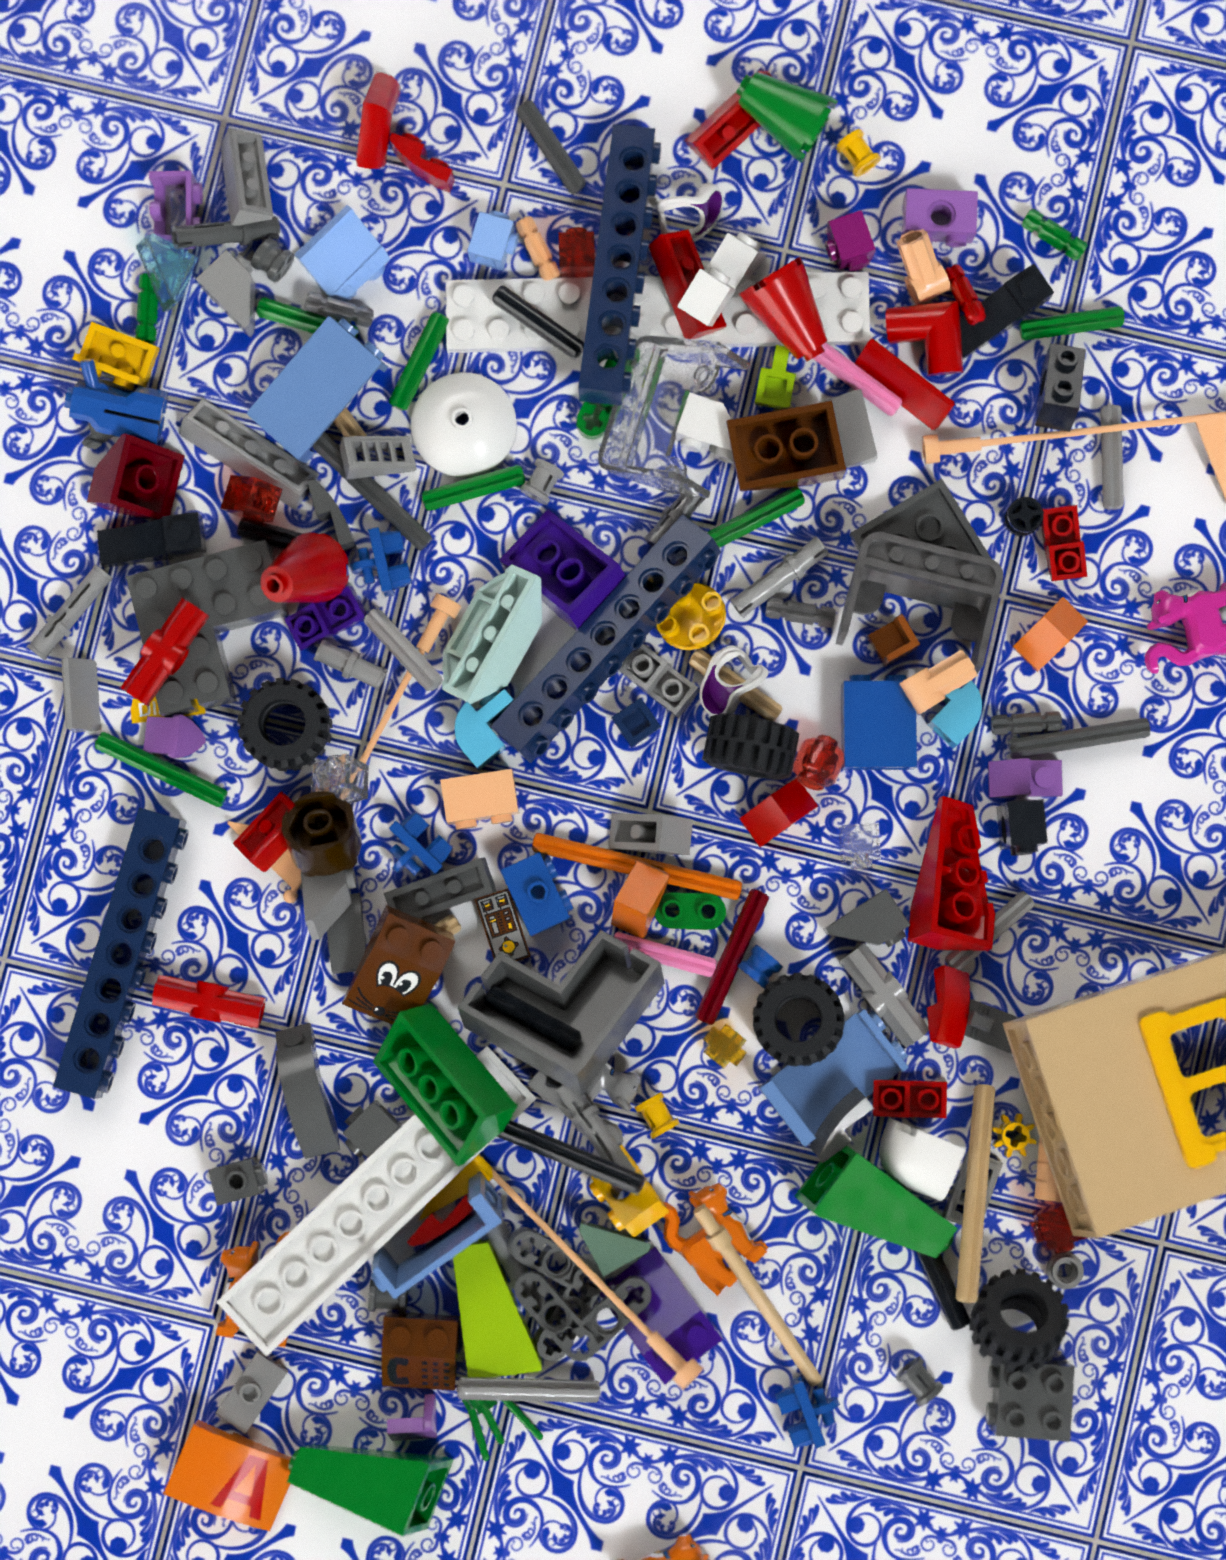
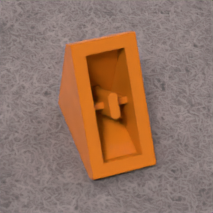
M1062 597L1012 648L1038 672L1088 621Z
M637 860L614 900L611 925L636 937L645 939L671 874L642 860Z

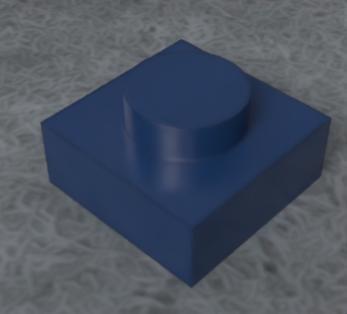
M639 698L611 717L631 748L661 729L660 724L642 698Z

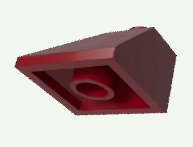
M122 434L95 467L87 503L116 513L152 521L161 519L162 516L171 515L185 455L132 435Z

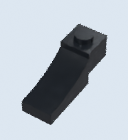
M1032 264L1006 281L1003 286L981 302L986 314L984 321L971 325L964 315L960 317L963 360L1018 324L1020 319L1051 299L1054 291L1035 264Z
M198 512L162 516L161 519L97 531L100 564L103 568L174 559V556L206 552L203 517Z

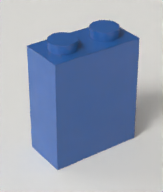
M850 675L849 681H843L841 684L842 770H914L917 767L916 711L899 684L907 679V675H886L885 681H871V675Z

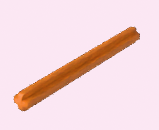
M536 833L532 843V850L534 852L628 875L637 860H642L671 874L668 881L670 885L732 900L739 899L742 890V882L551 835Z

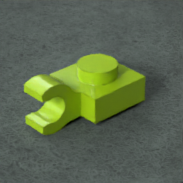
M776 345L772 369L761 367L754 405L782 410L790 408L796 373L786 372L789 350L785 346Z

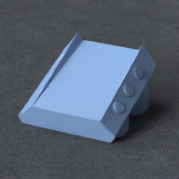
M348 205L294 254L328 297L345 302L356 296L357 290L367 280H376L383 275L385 264L390 260L383 246L380 245Z

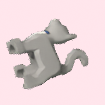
M607 1062L584 1094L592 1104L599 1093L604 1090L614 1104H617L623 1110L630 1111L632 1109L630 1103L637 1095L641 1079L634 1072H617ZM538 1071L527 1084L542 1099L557 1106L572 1120L574 1117L560 1096L555 1092L563 1084ZM602 1120L617 1144L621 1146L623 1144L622 1131L616 1124ZM579 1125L575 1126L577 1131L584 1134Z

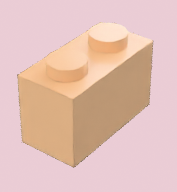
M512 769L440 780L446 822L449 825L455 824L456 830L477 827V821L491 819V824L512 822V815L520 814Z

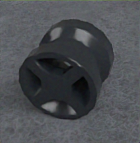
M1031 497L1016 499L1004 515V523L1007 530L1018 537L1031 535L1042 523L1044 518L1043 508L1036 499Z

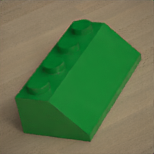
M432 1003L399 1012L373 1063L457 1166L463 1165L504 1131L518 1105Z

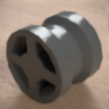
M269 237L256 250L251 260V266L257 271L263 270L267 273L269 280L277 283L290 269L295 255L290 250L279 248L277 241Z

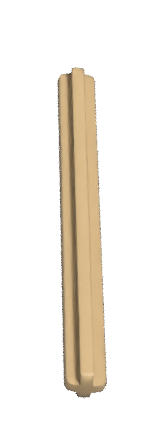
M986 1084L975 1086L973 1095L956 1300L962 1303H975L978 1299L995 1101V1087Z

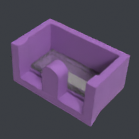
M149 171V179L154 186V202L149 204L150 216L154 221V233H148V240L155 251L175 249L171 237V232H173L172 226L202 223V218L196 217V204L203 203L202 184L196 183L192 171ZM196 246L181 249H196Z

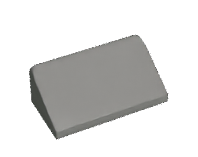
M862 389L826 400L833 403L846 468L876 462L878 455Z
M65 657L61 660L65 726L74 733L98 731L101 725L97 664L89 659Z

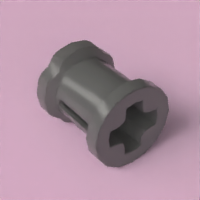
M371 1279L368 1298L369 1312H375L376 1309L398 1310L399 1314H406L408 1290L393 1299L387 1290L385 1292L380 1291L373 1279Z
M920 1356L906 1364L895 1376L898 1382H904L916 1397L915 1403L919 1407L930 1402L944 1387L940 1381L936 1382L923 1367L924 1361Z

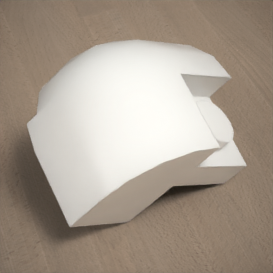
M888 1118L881 1137L879 1155L882 1167L894 1181L907 1189L942 1201L954 1181L966 1148Z

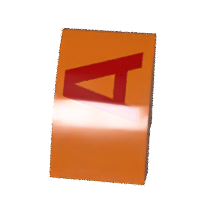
M197 1420L191 1428L163 1494L214 1515L270 1531L290 1487L287 1479L290 1474L288 1465L291 1457L238 1433L233 1432L230 1434Z

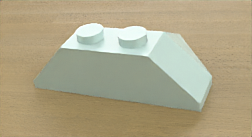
M510 565L505 569V573L494 577L477 590L443 651V691L472 704L508 686L542 625L541 578L538 575Z

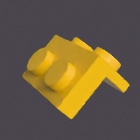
M91 322L80 354L74 353L72 360L80 363V361L86 359H94L99 378L102 372L115 376L112 383L133 390L135 384L143 387L147 386L160 348Z

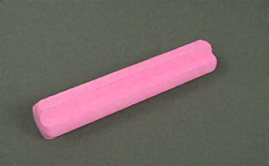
M828 343L822 344L825 351L813 358L815 361L854 390L862 389L863 397L887 415L892 416L897 412L902 404L900 397Z
M621 932L614 934L615 938L628 945L629 953L635 948L661 962L663 965L706 977H712L717 964L714 958Z

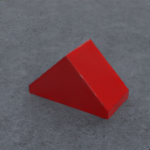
M797 777L768 796L739 819L761 848L817 808L818 805Z

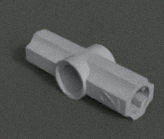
M865 943L860 944L839 961L862 991L860 994L864 1001L880 1019L882 1018L904 1048L918 1041L929 1031L927 1024L907 998L909 996L891 972H886L877 957Z

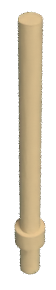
M705 1204L695 1208L693 1214L706 1231V1239L713 1250L719 1251L808 1384L811 1387L818 1385L822 1381L821 1375L732 1245V1237L725 1226H719Z

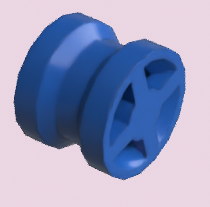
M756 944L751 949L752 955L749 959L742 961L737 967L758 985L766 989L765 986L770 983L769 978L773 973H779L783 966Z

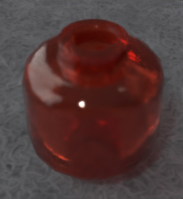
M818 735L817 738H807L801 743L793 764V771L801 785L820 791L824 787H830L836 783L843 766L844 753L837 746L838 742L834 738L827 735Z

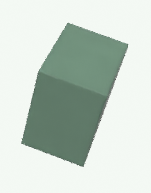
M581 1220L579 1232L603 1277L650 1250V1240L637 1236L633 1238L630 1234Z

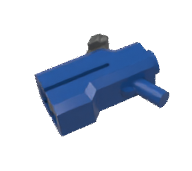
M94 359L80 361L84 381L79 380L74 385V388L68 387L64 406L70 409V418L89 422L91 435L82 441L83 446L97 449L112 437H120L122 434H129L157 445L163 432L165 421L163 414L166 413L169 392L138 386L131 392L108 387L106 383L99 382Z

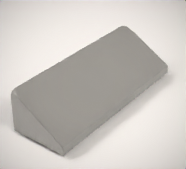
M228 128L221 143V155L231 225L239 226L271 220L273 218L262 135Z

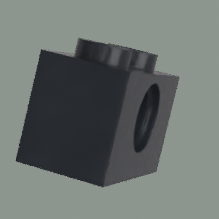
M1050 343L1041 368L1035 426L1070 432L1080 408L1086 349Z
M1044 799L1006 802L996 807L1000 850L1010 849L1011 856L1029 855L1038 852V846L1048 843Z

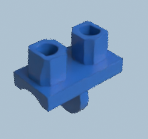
M379 527L368 529L374 558L370 559L368 548L358 549L360 561L351 564V571L353 574L362 573L364 583L372 584L375 583L373 571L377 570L382 593H384L385 597L396 595L395 589L412 584L408 563L389 567L387 555L405 551L402 534L400 531L381 532Z
M417 812L412 813L401 823L395 821L389 827L409 848L405 852L398 844H395L389 850L398 859L392 869L399 873L406 867L414 876L417 875L422 869L413 860L417 856L430 870L438 874L445 868L442 864L447 860L453 848L439 835L425 849L416 839L430 825Z
M801 1376L791 1379V1386L782 1389L774 1395L782 1415L801 1408L805 1418L804 1421L786 1427L793 1447H803L813 1443L816 1449L823 1447L826 1443L816 1415L821 1414L825 1426L835 1423L831 1410L840 1406L838 1397L826 1398L823 1387L812 1390L816 1403L811 1404Z

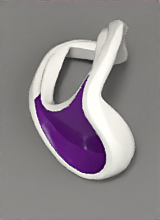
M703 183L698 189V197L673 196L665 199L661 198L657 204V211L659 212L662 234L676 232L667 230L664 211L688 206L698 210L700 215L699 225L689 230L693 241L695 242L704 237L713 229L720 218L724 203L722 190L716 184Z
M729 645L722 648L711 658L700 687L699 696L704 710L710 716L721 713L733 714L738 707L739 697L760 685L768 676V670L759 664L752 665L748 655L737 646ZM734 657H738L746 670L752 675L741 684H727L720 679L719 670L725 663Z

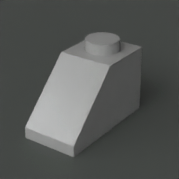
M225 250L196 280L201 289L250 338L255 333L256 283L250 274L254 269L240 254L234 258Z
M612 813L608 849L690 855L693 819L664 814Z
M354 868L332 875L307 877L301 872L305 922L312 940L320 939L352 904L351 889L357 888Z

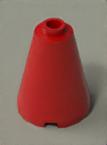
M801 257L796 258L738 294L744 304L796 359L804 356L806 362L825 351L822 344L828 341Z
M311 532L303 533L294 538L262 573L260 580L261 589L264 595L273 602L322 603L330 601L341 594L348 583L349 575L346 576L347 555L340 543L330 535Z

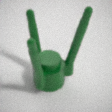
M462 1400L468 1411L482 1459L488 1461L490 1457L477 1413H483L498 1444L503 1445L505 1440L490 1411V1408L498 1403L496 1400ZM501 1400L537 1440L543 1439V1434L513 1401Z

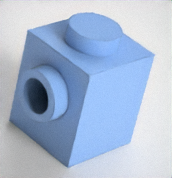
M479 211L467 251L470 262L501 271L504 270L508 254H515L519 240V234L515 233L514 221L509 220L508 215L498 211H489V214Z

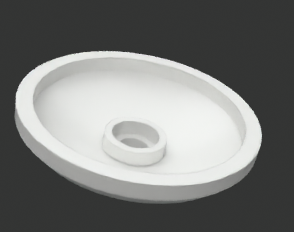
M454 373L434 381L419 396L411 417L412 438L420 456L436 471L455 478H472L495 469L511 451L517 431L516 414L508 395L494 381L474 373ZM461 414L469 417L465 425L456 423V418Z

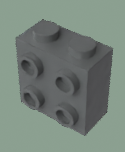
M1050 1360L1049 1363L1045 1362L1044 1366L1038 1370H1035L1032 1366L1029 1373H1020V1369L1015 1367L1012 1373L1005 1371V1365L999 1363L998 1367L990 1365L988 1386L993 1388V1403L987 1402L986 1424L991 1425V1430L996 1436L1070 1442L1075 1367L1068 1361Z

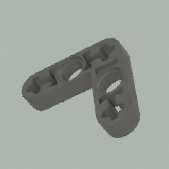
M520 1227L511 1233L508 1239V1249L517 1261L560 1283L562 1287L559 1293L567 1302L574 1301L578 1304V1315L581 1318L592 1309L601 1293L600 1288L594 1282L592 1284L587 1282L581 1290L582 1294L586 1296L584 1301L575 1293L570 1292L572 1288L577 1292L580 1291L583 1282L579 1277L584 1272L552 1239L528 1227ZM531 1237L530 1242L533 1246L541 1250L540 1256L538 1257L527 1249L521 1254V1249L517 1245L520 1239L526 1241ZM556 1252L563 1253L566 1257L565 1266L559 1271L549 1270L547 1260L550 1255ZM576 1253L605 1283V1276L603 1277L598 1265ZM554 1305L549 1308L545 1315V1319L549 1324L553 1325L554 1320L558 1324H562L565 1321L560 1316V1306ZM572 1320L566 1332L573 1338V1341L577 1335L572 1331V1327L578 1325L574 1320ZM539 1326L534 1336V1344L539 1355L548 1361H557L563 1358L565 1352L559 1346L557 1348L551 1346L546 1351L547 1346L543 1341L546 1337L552 1338ZM563 1331L558 1335L561 1338H564L566 1333Z
M528 1270L521 1273L516 1279L514 1292L518 1301L572 1360L586 1361L591 1358L631 1321L607 1296L581 1318L541 1273ZM635 1275L624 1279L612 1291L623 1301L628 1296L627 1286L632 1285V1287L637 1288L641 1285L644 1288L641 1292L643 1300L638 1302L636 1299H632L626 1305L637 1316L650 1303L651 1288L647 1280ZM526 1279L529 1282L539 1281L540 1284L537 1290L543 1298L546 1297L548 1292L553 1296V1298L543 1303L539 1311L533 1307L539 1303V1300L532 1293L527 1296L522 1293L525 1287L523 1281ZM554 1305L562 1307L566 1312L565 1321L557 1326L549 1324L545 1319V1311ZM604 1308L613 1309L618 1315V1322L612 1328H603L597 1322V1314ZM572 1320L578 1324L572 1327V1331L579 1338L585 1335L589 1338L587 1341L588 1350L585 1352L581 1348L576 1351L571 1348L574 1341L568 1333L565 1334L564 1338L558 1335L569 1327Z

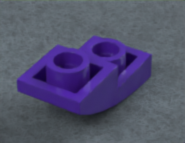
M346 586L342 593L332 600L322 603H311L284 620L300 651H303L322 642L323 639L327 640L364 620L367 613L353 586Z

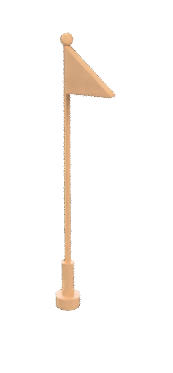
M1226 412L1071 429L1070 432L1053 431L981 440L979 436L939 441L937 434L922 436L925 464L940 463V455L981 451L982 447L1195 422L1226 501Z
M436 593L430 604V607L435 609V612L416 646L422 655L425 652H430L447 618L455 619L462 607L453 600ZM408 671L403 677L339 799L344 801L350 794L412 678ZM231 821L227 822L239 836L249 826ZM287 849L271 868L291 887V889L284 892V900L287 903H294L298 898L297 891L302 883L301 870L294 864L289 849Z

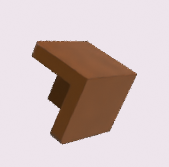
M903 614L898 615L892 622L867 636L884 667L915 651L920 645Z

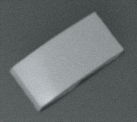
M644 644L631 654L619 670L637 687L677 718L682 715L700 692V689L673 669L667 661Z

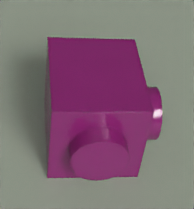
M862 210L828 221L826 228L828 241H825V248L831 262L836 261L839 271L849 268L850 271H856L870 264L869 261L873 259L876 248Z

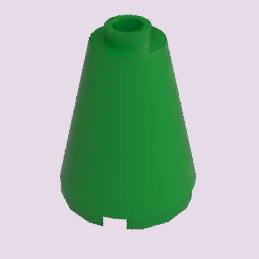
M756 72L753 77L746 75L736 91V94L741 96L738 104L795 160L801 163L806 155L801 151L810 152L829 120L828 115L831 109L827 107L834 110L838 103V100L832 96Z

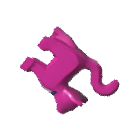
M1226 582L1219 587L1217 592L1198 590L1184 596L1170 594L1165 590H1160L1154 594V603L1151 607L1152 622L1147 625V629L1153 630L1167 627L1181 619L1185 629L1188 649L1181 652L1173 645L1167 643H1157L1151 646L1145 654V665L1152 674L1159 672L1158 659L1160 657H1166L1178 666H1186L1213 655H1226V624H1223L1219 612L1220 608L1226 606Z

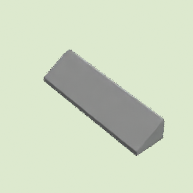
M203 398L182 419L180 435L292 509H297L310 491L307 481L317 480L319 477V473Z

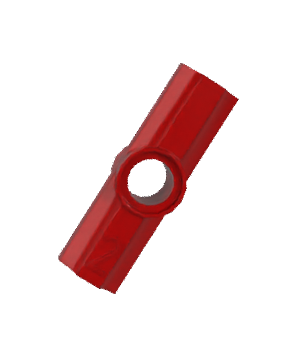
M182 598L162 628L156 629L149 636L140 654L142 657L120 688L146 706H149L169 675H174L183 665L190 651L188 647L210 616Z
M168 975L158 976L152 994V1005L190 1013L189 1016L219 1023L223 1020L251 1028L260 1027L266 1002L264 997L232 991L227 986L199 980L196 983Z

